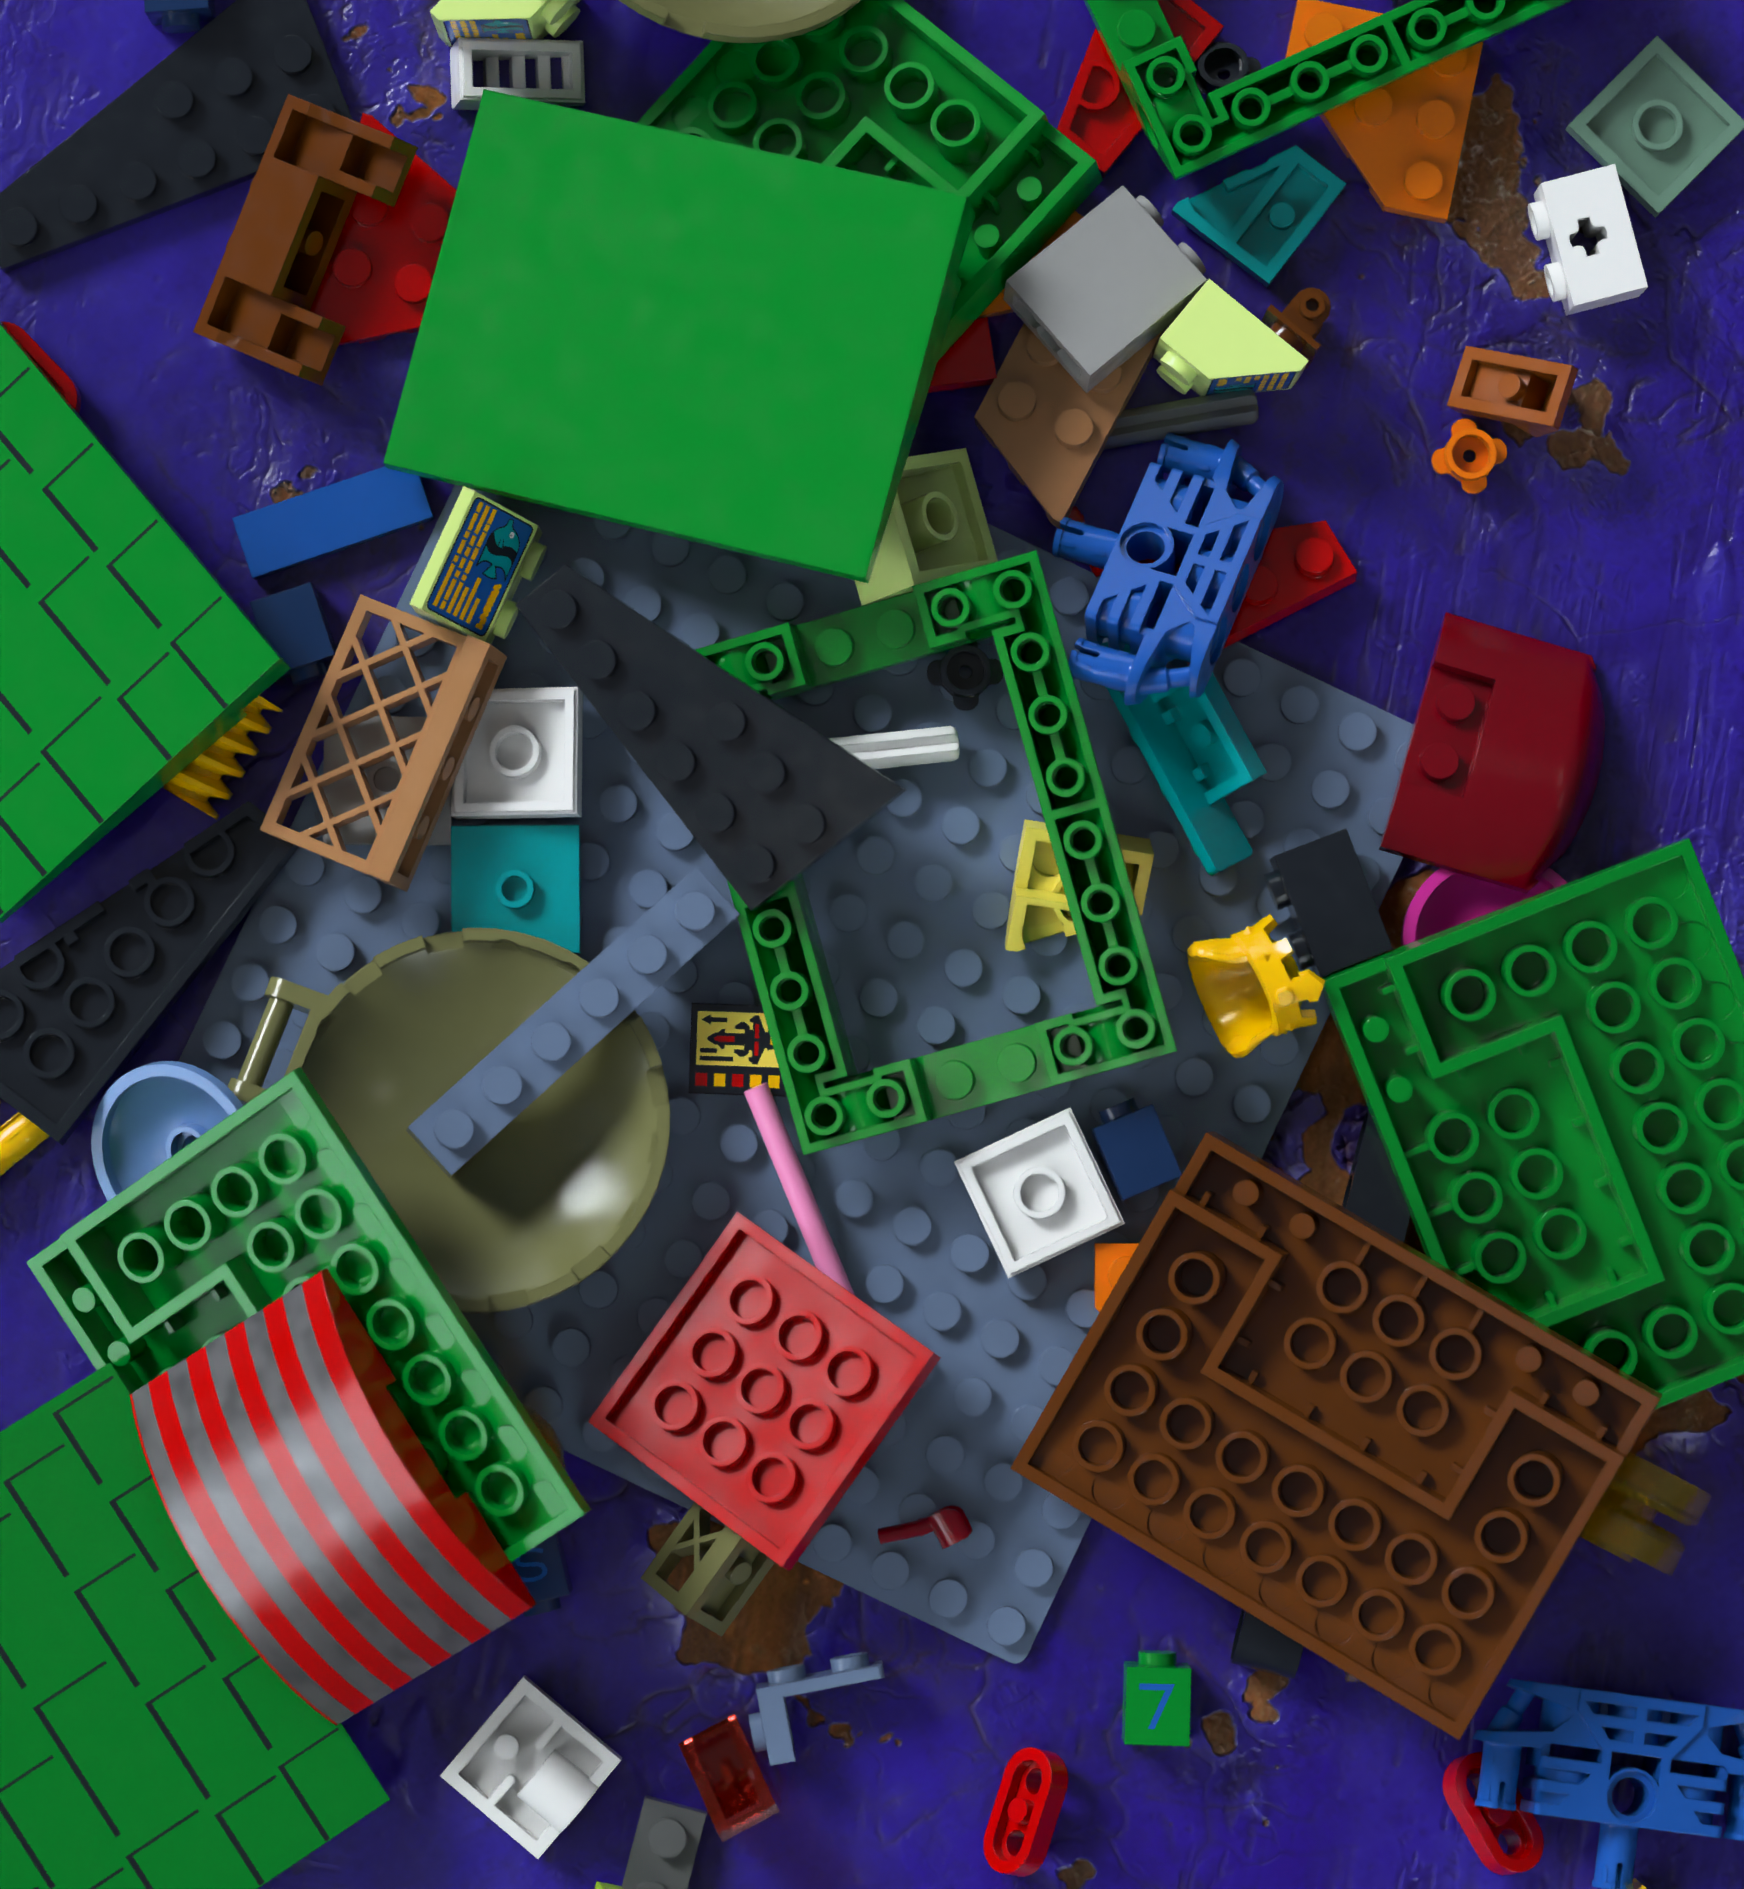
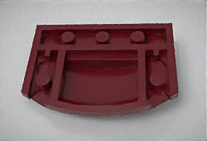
M1446 612L1439 631L1379 850L1526 894L1539 883L1536 877L1558 859L1560 860L1571 845L1588 812L1598 783L1605 740V714L1602 694L1595 676L1597 669L1592 655Z

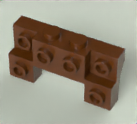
M288 94L257 173L251 182L249 193L233 233L227 242L225 253L193 332L322 386L346 328L342 324L310 311L357 192L394 207L418 147Z

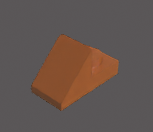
M1465 346L1447 406L1461 414L1512 423L1533 437H1541L1559 430L1578 369L1573 365Z

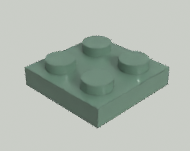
M1656 36L1590 102L1565 130L1600 165L1604 167L1615 164L1620 184L1656 218L1744 129V120L1668 45Z

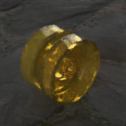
M1629 1452L1580 1537L1630 1563L1636 1558L1672 1577L1686 1547L1679 1536L1654 1524L1653 1521L1659 1512L1685 1526L1698 1525L1712 1495Z

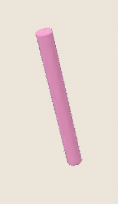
M766 1082L744 1091L815 1267L855 1295L768 1083Z

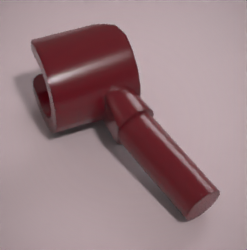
M948 1505L927 1517L919 1518L917 1521L878 1528V1538L880 1544L924 1536L934 1531L942 1549L967 1538L973 1529L963 1509L956 1505Z

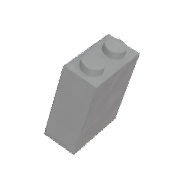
M1123 185L1008 278L1005 284L1004 301L1086 393L1172 324L1207 282L1203 275L1206 272L1205 266L1195 251L1184 242L1177 246L1161 228L1164 225V221L1154 205L1142 195L1135 199Z

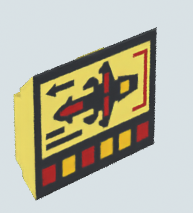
M692 1003L688 1093L744 1095V1091L767 1082L773 1096L787 1097L762 1005Z

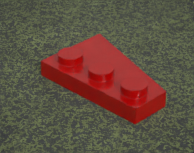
M1157 0L1174 38L1181 35L1194 65H1196L1200 55L1214 43L1222 33L1224 26L1192 0ZM1095 27L1057 130L1096 160L1100 173L1104 178L1143 128Z
M1326 520L1274 528L1272 530L1224 648L1356 582L1357 571ZM1145 559L1138 561V563L1148 564L1156 560ZM1176 564V573L1180 568L1179 564Z

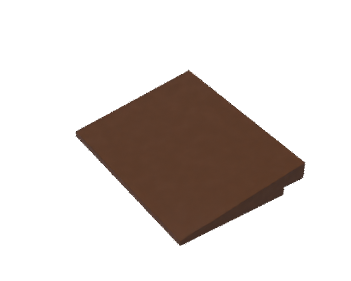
M1211 1131L1206 1132L1175 1188L1169 1190L1010 1469L1460 1740L1663 1395L1222 1135Z

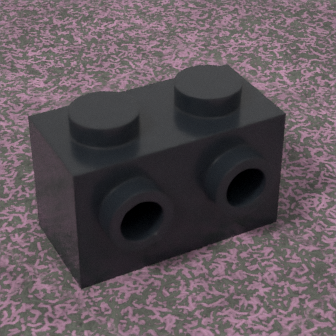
M1347 829L1306 843L1269 859L1273 871L1264 874L1265 882L1276 909L1281 910L1288 907L1297 931L1287 934L1300 970L1311 967L1315 974L1322 977L1393 949Z

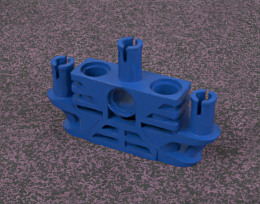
M1168 432L1164 438V442L1168 443V445L1162 443L1157 463L1151 462L1120 533L1072 520V518H1062L1060 527L1064 528V531L1057 528L1052 547L1053 556L1104 569L1085 612L1087 639H1077L1075 649H1078L1079 652L1072 650L1068 661L1073 679L1083 680L1124 692L1125 706L1140 704L1148 694L1168 692L1171 688L1189 686L1190 698L1200 697L1203 694L1262 558L1263 551L1277 520L1284 492V484L1279 477L1273 476L1267 481L1260 477L1259 471L1242 457V447L1234 439H1231L1225 449ZM1163 473H1169L1167 480L1164 479ZM1185 478L1192 479L1189 486L1185 485ZM1237 487L1244 492L1248 491L1254 496L1249 503L1234 499ZM1145 559L1156 560L1148 564L1138 563V561ZM1176 564H1179L1180 568L1176 573ZM1104 638H1108V647L1101 645ZM1126 644L1130 645V653L1123 651ZM1174 659L1190 662V667L1168 669L1165 666Z
M1510 1678L1506 1685L1515 1689V1692L1507 1704L1500 1707L1487 1729H1477L1471 1738L1483 1741L1478 1792L1474 1805L1516 1811L1517 1804H1515L1521 1752L1523 1747H1527L1525 1764L1534 1766L1533 1777L1524 1776L1522 1787L1531 1789L1530 1800L1521 1799L1520 1811L1600 1823L1592 1887L1634 1889L1632 1884L1640 1828L1721 1838L1722 1827L1712 1823L1714 1814L1724 1815L1725 1803L1716 1802L1715 1798L1716 1791L1726 1792L1728 1774H1731L1732 1778L1726 1830L1723 1833V1838L1744 1841V1710ZM1533 1698L1542 1700L1539 1728L1518 1729L1523 1721L1522 1715ZM1726 1725H1733L1739 1742L1737 1749L1741 1759L1721 1753L1723 1730ZM1550 1743L1585 1748L1584 1760L1549 1755ZM1612 1752L1644 1756L1642 1770L1619 1764L1611 1765ZM1671 1760L1705 1764L1704 1776L1670 1771ZM1627 1778L1634 1787L1635 1797L1627 1810L1619 1812L1615 1809L1612 1802V1792L1620 1780Z

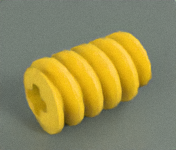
M258 696L243 709L247 715L166 783L163 788L218 820L219 814L209 803V797L230 800L233 794L221 777L227 775L243 778L246 771L235 759V754L256 756L259 749L247 734L249 731L264 734L271 732L272 727L262 716V709L283 712V710Z

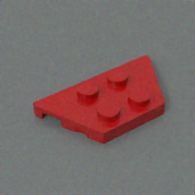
M362 113L361 124L396 137L372 115ZM416 154L394 207L357 192L310 309L311 312L346 326L339 345L358 341L360 344L385 339L388 335L402 332L409 334L419 332L457 190Z

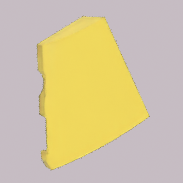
M1026 819L1024 820L1005 937V949L1015 952L1026 949L1025 943L1062 932L1065 933L1066 937L1076 934L1045 822ZM1117 834L1139 915H1142L1154 859L1151 841L1147 838Z

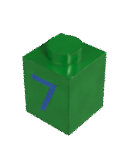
M1139 1651L1138 1661H1124L1122 1740L1124 1744L1189 1746L1191 1667L1188 1663H1177V1652Z

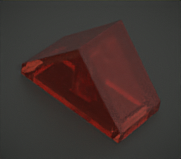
M735 1714L679 1743L682 1754L722 1842L780 1812L782 1801Z

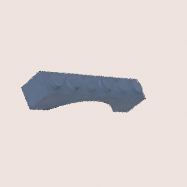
M696 866L409 1125L406 1131L450 1178L598 1042L724 930L740 913Z

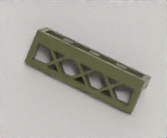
M694 1502L643 1573L641 1579L685 1616L722 1637L775 1562L727 1526L722 1531L710 1534V1518L712 1515ZM694 1555V1571L682 1588L678 1590L667 1581V1578L683 1557Z

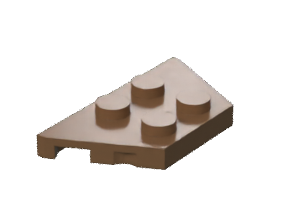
M1023 323L997 373V378L993 380L974 419L976 426L992 447L999 450L1007 461L1009 469L1019 482L1029 489L1046 511V517L1054 526L1062 529L1060 521L1063 517L1070 515L1106 446L1109 436L1116 426L1119 416L1125 410L1148 366L1159 338L1166 329L1086 393L1026 324Z

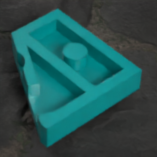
M1295 145L1268 158L1267 162L1255 168L1245 169L1190 199L1187 197L1177 202L1171 211V215L1268 288L1343 191L1346 183Z

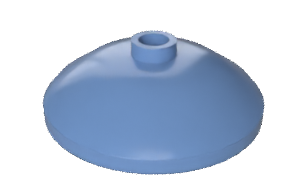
M152 1062L120 1077L103 1096L97 1108L92 1126L91 1151L93 1165L98 1182L107 1201L241 1108L243 1105L240 1100L215 1076L203 1069L183 1062Z

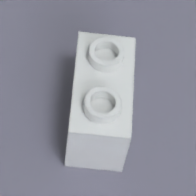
M1612 164L1541 183L1533 194L1535 202L1528 204V215L1535 239L1537 241L1545 239L1552 263L1544 265V274L1552 301L1562 300L1567 316L1639 297L1646 290L1648 284L1616 165ZM1580 227L1586 238L1596 237L1598 243L1590 252V256H1587L1583 246L1573 247L1570 242Z

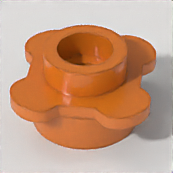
M1467 418L1459 419L1451 426L1452 436L1445 447L1437 449L1432 454L1431 464L1436 473L1440 475L1449 474L1461 482L1464 492L1478 494L1487 487V475L1494 465L1501 464L1506 459L1507 448L1501 439H1492L1486 432L1477 429L1476 423L1473 420ZM1465 451H1472L1475 454L1473 462H1466L1464 460L1463 454Z

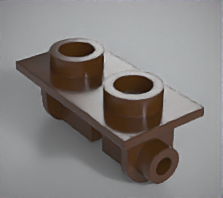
M1306 288L1301 290L1292 299L1282 313L1271 304L1267 308L1261 322L1309 360L1305 367L1307 369L1321 346L1314 339L1320 333L1323 323L1330 314L1331 303L1328 296L1322 290Z

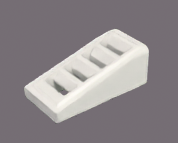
M458 37L450 49L451 105L453 110H478L484 89L563 107L583 106L585 104L583 41ZM550 58H561L562 89H551ZM525 59H535L536 88H526ZM499 60H509L510 88H500ZM473 61H483L484 87H473Z

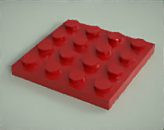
M736 1212L588 1422L779 1566L791 1571L941 1357L751 1220Z

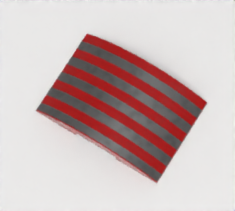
M326 1268L129 1396L142 1450L155 1486L169 1518L202 1578L223 1610L266 1664L309 1706L336 1726L535 1606L536 1602L468 1493L466 1492L455 1499L386 1386L396 1380L395 1376Z

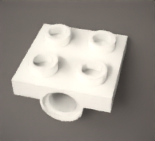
M524 1675L442 1772L440 1777L534 1857L539 1859L557 1836L563 1832L587 1804L599 1786L621 1762L622 1757Z

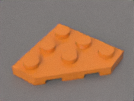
M1297 0L1285 58L1378 17L1382 13L1319 0ZM1483 41L1319 115L1346 157H1350L1370 187L1369 191L1382 211L1443 224L1446 223Z

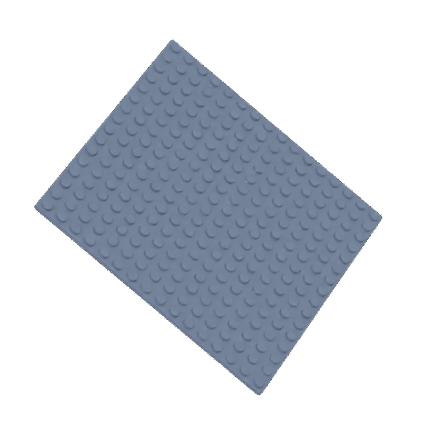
M454 485L396 609L419 617L411 607L410 601L463 486ZM472 489L537 524L542 532L538 542L547 546L545 555L532 581L521 578L512 598V601L516 603L521 601L561 567L568 565L634 608L641 615L688 644L694 650L787 622L799 625L862 606L855 581L852 579ZM988 524L998 561L1034 550L1038 551L1069 661L1072 650L1079 652L1078 649H1075L1077 639H1087L1085 612L1100 576L1096 578L1092 572L1062 558L1054 557L1052 553ZM518 611L512 628L505 639L495 635L491 645L504 653L507 659L494 689L578 687L520 611ZM389 621L373 656L400 645L392 622ZM405 628L409 640L422 635ZM993 637L977 642L978 648L989 659L1000 661ZM1104 638L1102 643L1108 641V638ZM437 641L414 651L425 681L447 672L456 651L455 647ZM1238 641L1223 648L1214 667L1213 674L1267 773L1224 797L1249 842L1253 854L1213 876L1206 872L1199 857L1194 853L1190 840L1171 805L1163 796L1159 783L1138 745L1132 739L1129 728L1105 686L1074 679L1116 833L1150 839L1153 848L1154 859L1143 913L1140 915L1178 1051L807 1155L802 1153L787 1097L773 1096L855 1296L941 1357L800 1556L798 1562L1013 1664L1021 1663L1027 1657L1092 1518L1010 1468L1099 1314L1094 1308V1243H1140L1169 1190L1175 1188L1180 1177L1128 1199L1120 1200L1090 1129L1103 1124L1099 1115L1100 1111L1135 1098L1139 1109L1153 1104L1182 1174L1206 1132L1215 1131L1250 1153L1262 1158L1325 1025L1330 1009L1323 992H1321L1320 998L1316 1002L1309 1003L1308 1000H1304L1301 1010L1315 1009L1317 1024L1296 1028L1293 1031H1288L1287 1034L1283 1033L1277 1037L1271 1035L1249 1055L1243 1058H1234L1221 1045L1196 992L1188 965L1187 948L1195 941L1230 938L1231 934L1245 930L1247 926L1255 925L1269 914L1278 923V926L1269 933L1272 939L1279 941L1286 938L1288 940L1287 934L1297 931L1288 907L1281 910L1276 909L1265 882L1264 874L1273 871L1269 859L1275 855L1347 829L1378 910L1403 859L1401 856L1381 851L1379 847L1414 724ZM949 650L774 701L826 738L944 726L955 727L958 732L960 754L959 758L955 761L875 769L906 789V791L802 873L858 1074L909 1058L924 1056L1031 1026L1034 1023L1099 1007L1095 1003L1076 934L1066 937L1065 933L1062 932L1025 943L1026 949L1018 952L1005 949L1010 901L1024 820L1045 822L1004 674L1000 683L989 685L979 695L978 705L974 709L969 711L959 710L953 704V696L942 686L932 685L927 677L929 664L934 660H941ZM405 656L373 670L384 699L415 686ZM1174 659L1169 661L1165 667L1174 669L1190 666L1186 661ZM967 666L959 670V675L962 678H969L972 674L971 669ZM364 675L344 716L375 704ZM439 688L430 692L433 702ZM584 694L582 817L462 820L453 818V826L580 825L581 954L576 955L589 963L696 866L734 907L726 877ZM420 697L389 710L391 716L427 717ZM324 758L317 771L318 776L323 774ZM313 792L305 796L290 829L302 832L323 822V817ZM323 835L315 839L323 842ZM345 845L348 853L366 860L372 845ZM426 846L407 892L299 847L252 906L178 1062L203 1069L228 1086L230 1078L237 1079L269 1000L264 996V993L272 976L329 995L337 985L343 984L355 972L374 960V956L418 936H423L424 938L451 932V846ZM735 918L635 1009L650 1032L662 1061L669 1095L670 1138L666 1163L658 1189L634 1233L620 1250L599 1270L557 1296L530 1306L508 1311L462 1313L546 1442L688 1510L693 1505V1500L588 1421L736 1212L751 1220L815 1267L745 1095L688 1093L692 1003L761 1005L738 918ZM295 1009L292 1010L262 1088L268 1089L284 1077L309 1014ZM1071 1107L1125 1224L1008 1278L954 1161ZM948 1505H956L963 1509L973 1529L967 1538L942 1549L934 1531L924 1536L880 1544L878 1538V1528L917 1521L919 1518L927 1517ZM713 1515L710 1518L711 1521H714L724 1527L726 1526Z

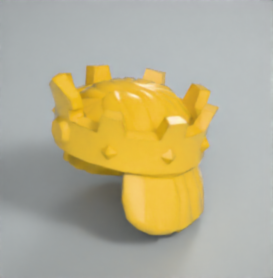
M1270 914L1255 925L1247 926L1245 930L1231 934L1230 938L1195 941L1187 948L1188 965L1196 992L1221 1045L1234 1058H1243L1249 1055L1271 1035L1277 1037L1283 1033L1287 1034L1288 1031H1293L1296 1028L1317 1024L1315 1009L1301 1010V1005L1304 1000H1308L1309 1003L1319 1000L1325 980L1310 969L1299 972L1296 961L1292 956L1294 951L1286 938L1276 941L1270 937L1269 933L1278 926V923Z

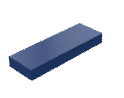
M386 466L232 518L254 580L435 519L421 477L388 469Z

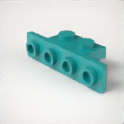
M1108 641L1102 643L1101 645L1108 647ZM1126 644L1123 651L1130 653V645ZM1213 672L1203 694L1200 697L1194 698L1189 697V686L1171 688L1168 692L1148 694L1140 704L1125 706L1124 692L1105 687L1110 693L1129 728L1132 739L1141 750L1159 783L1163 796L1171 805L1190 840L1194 853L1199 857L1206 872L1213 876L1251 856L1253 850L1224 797L1266 774L1267 771Z

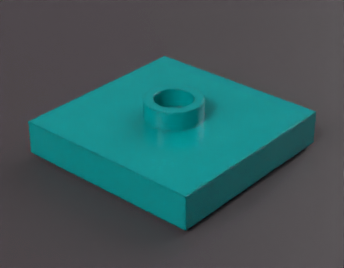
M580 825L451 826V932L462 931V928H497L516 931L545 939L568 949L574 954H581Z

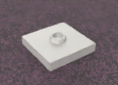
M580 688L493 689L452 785L451 816L453 818L462 820L582 817L583 692Z
M1071 1107L954 1161L1008 1278L1125 1224Z

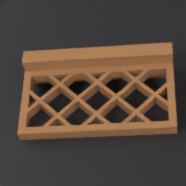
M360 594L260 830L407 892L507 656L487 642L469 635L464 636ZM373 614L392 622L400 645L369 658L362 642V637ZM405 628L422 635L409 640ZM437 641L455 647L456 651L447 672L425 681L414 651ZM356 653L359 663L350 666ZM405 656L415 686L384 699L373 670ZM364 674L375 704L343 717L337 701L340 688L344 682ZM439 688L433 702L430 692ZM420 697L427 713L424 726L420 732L400 740L389 710ZM331 713L334 722L325 725ZM379 715L390 745L359 758L348 728ZM338 733L349 763L318 776L311 757L316 744ZM414 747L408 761L405 751ZM395 756L402 773L397 789L375 799L364 769ZM304 772H306L309 781L300 784ZM354 774L365 804L334 817L323 787ZM313 792L324 822L302 832H297L283 826V821L292 801ZM389 806L384 819H382L379 810ZM370 815L377 836L365 860L347 852L338 828ZM329 833L333 846L315 838Z

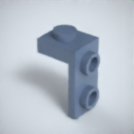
M858 1652L831 1658L830 1670L806 1674L804 1664H795L766 1671L768 1682L757 1683L756 1685L760 1712L748 1714L755 1752L767 1750L770 1766L796 1761V1751L785 1697L885 1678L883 1661L869 1662L868 1652Z

